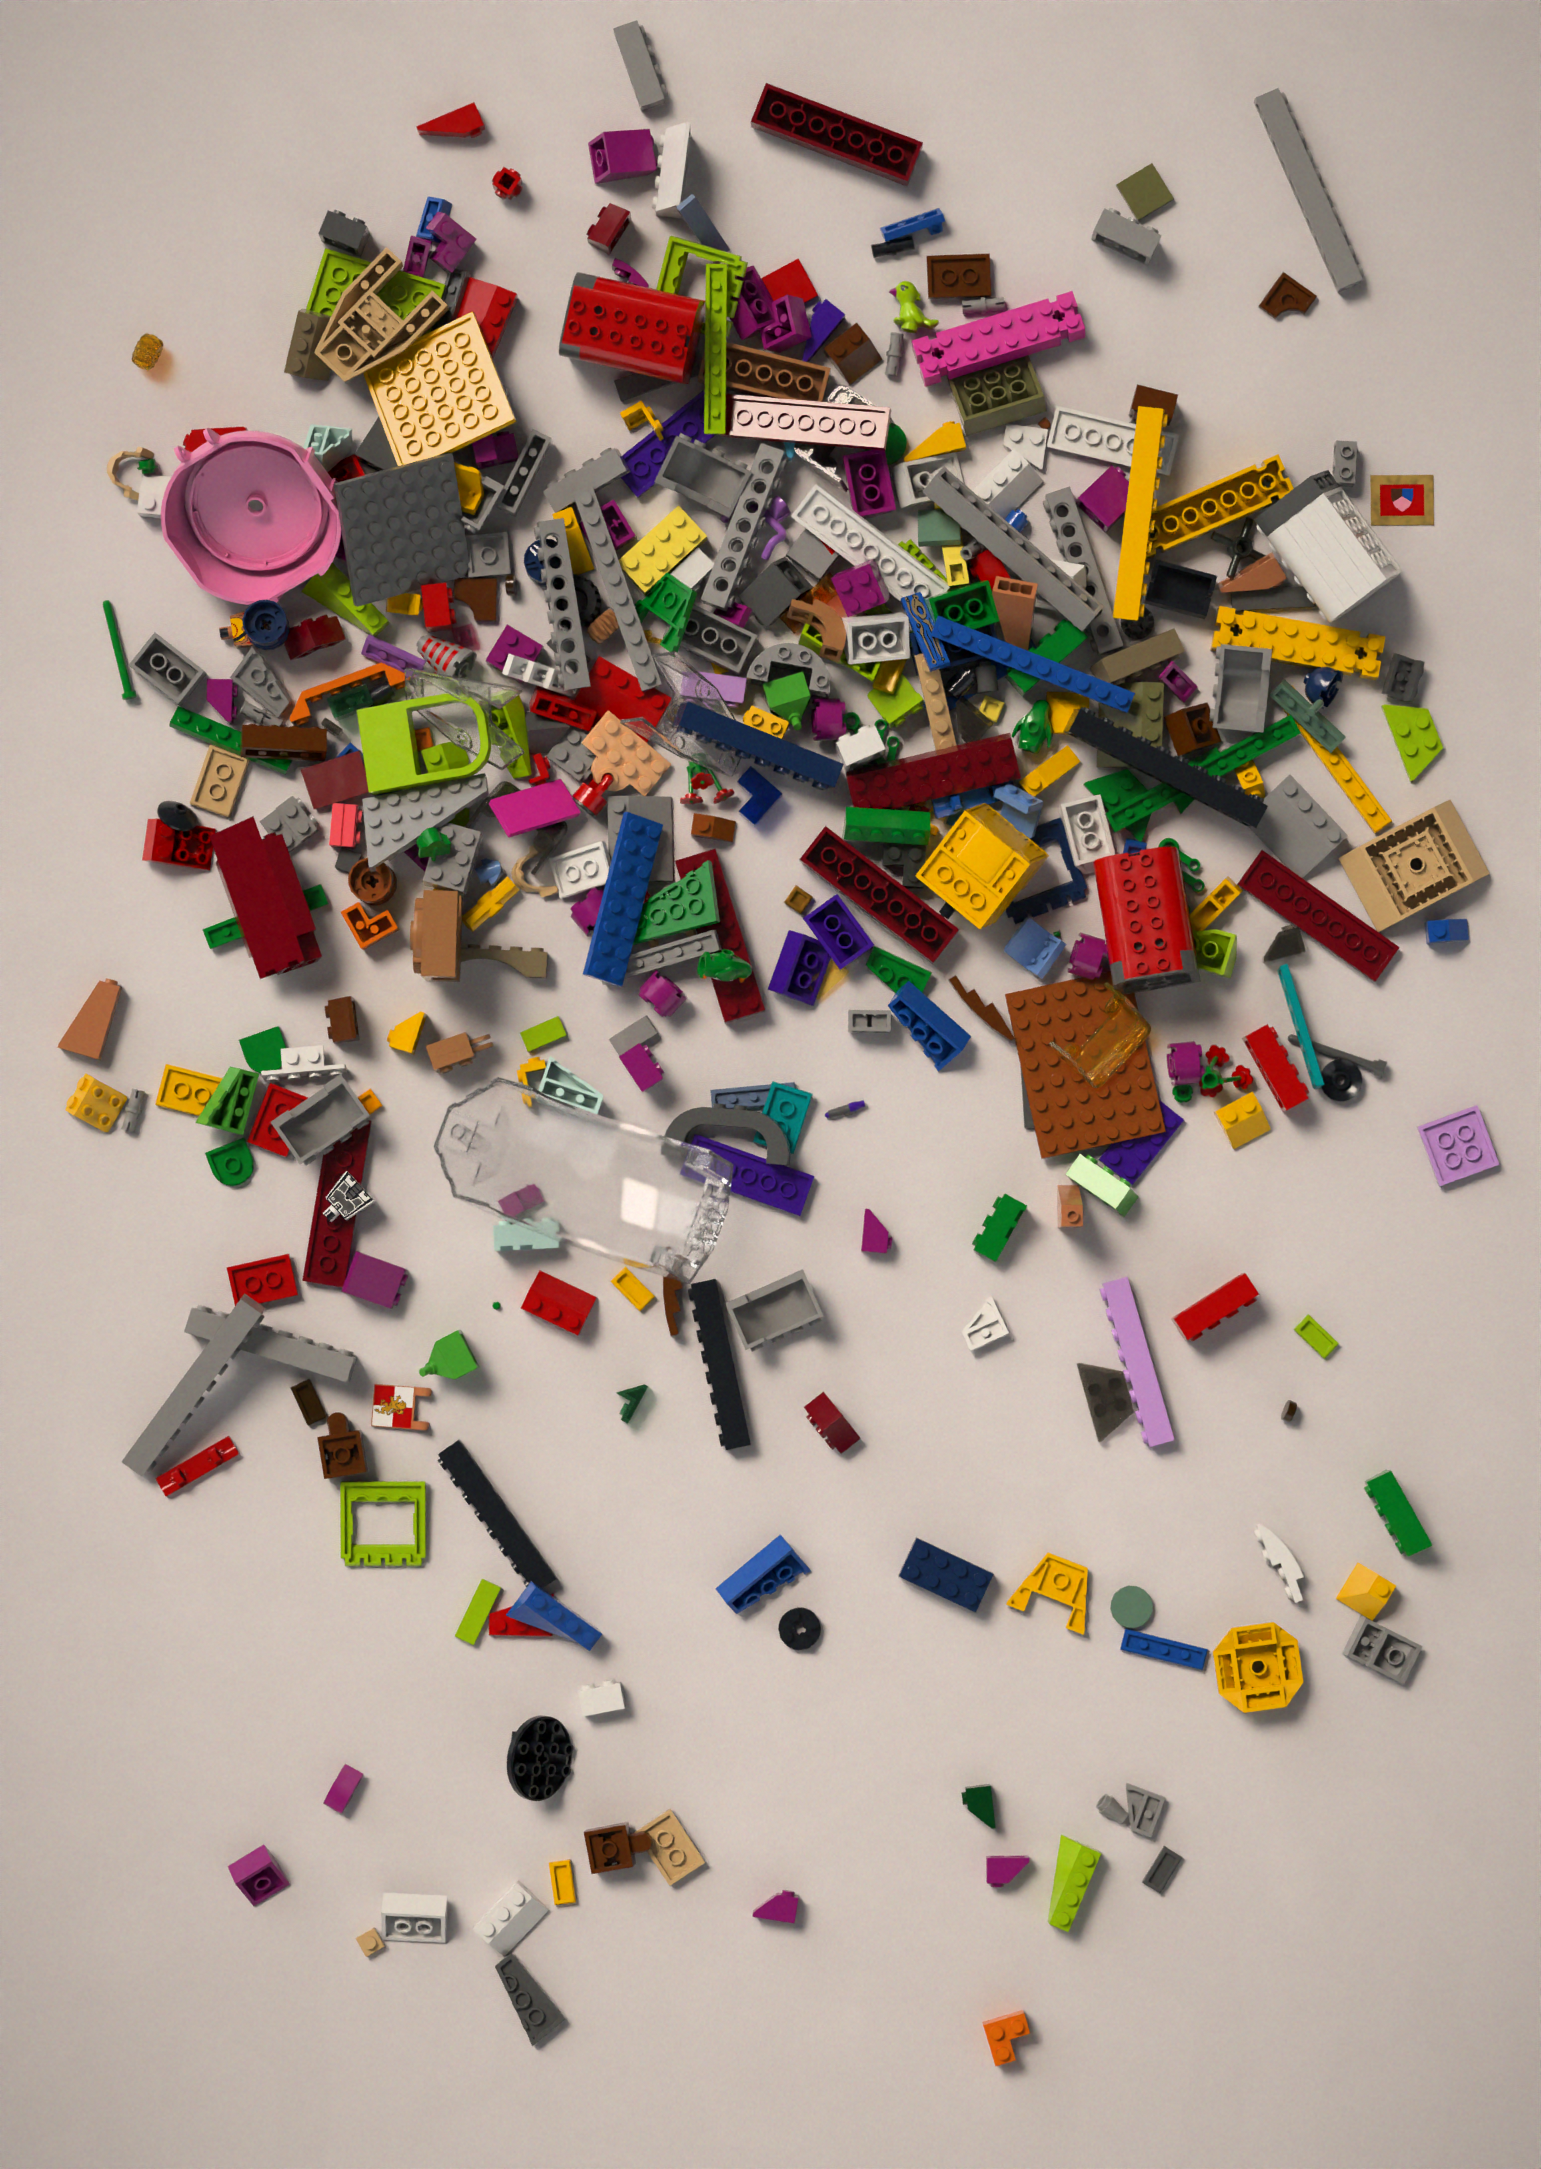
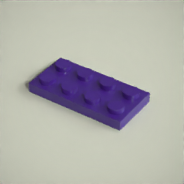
M1160 1100L1159 1104L1166 1132L1110 1144L1098 1159L1119 1177H1122L1132 1185L1184 1121L1182 1117Z

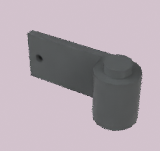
M981 662L979 667L969 669L976 675L974 678L976 683L965 695L999 691L996 665H991V662ZM959 670L940 672L945 697L953 696L945 687L948 685L947 682Z

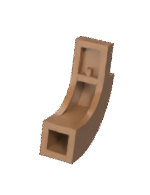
M792 599L787 618L809 624L817 629L822 637V647L819 656L839 662L846 641V630L840 616L834 609L820 600L814 599L813 605L804 601Z

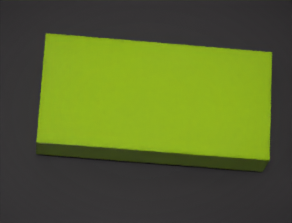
M559 1016L520 1032L528 1052L567 1036Z
M1309 1314L1293 1329L1323 1359L1339 1344Z

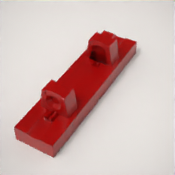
M227 1436L155 1479L167 1497L240 1453L231 1437Z

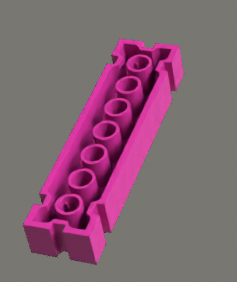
M1073 291L1057 295L1056 301L1052 303L1049 302V299H1044L936 333V338L929 340L928 336L912 340V350L916 362L919 364L924 386L927 387L940 383L941 377L948 375L950 380L1060 346L1061 340L1068 338L1069 342L1085 338V326L1081 315L1078 314V306Z

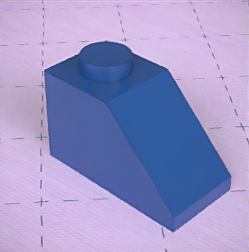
M1467 919L1434 920L1424 923L1426 944L1469 940Z

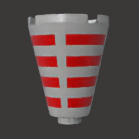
M430 634L420 637L417 642V652L453 688L459 686L467 678L465 672L467 669L471 671L475 664L476 652Z

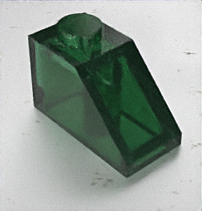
M366 684L327 699L336 721L357 714V710L374 704Z

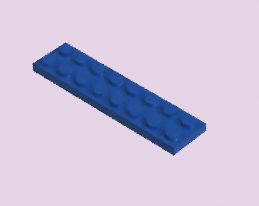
M624 812L583 975L617 987L623 986L663 824L630 812Z

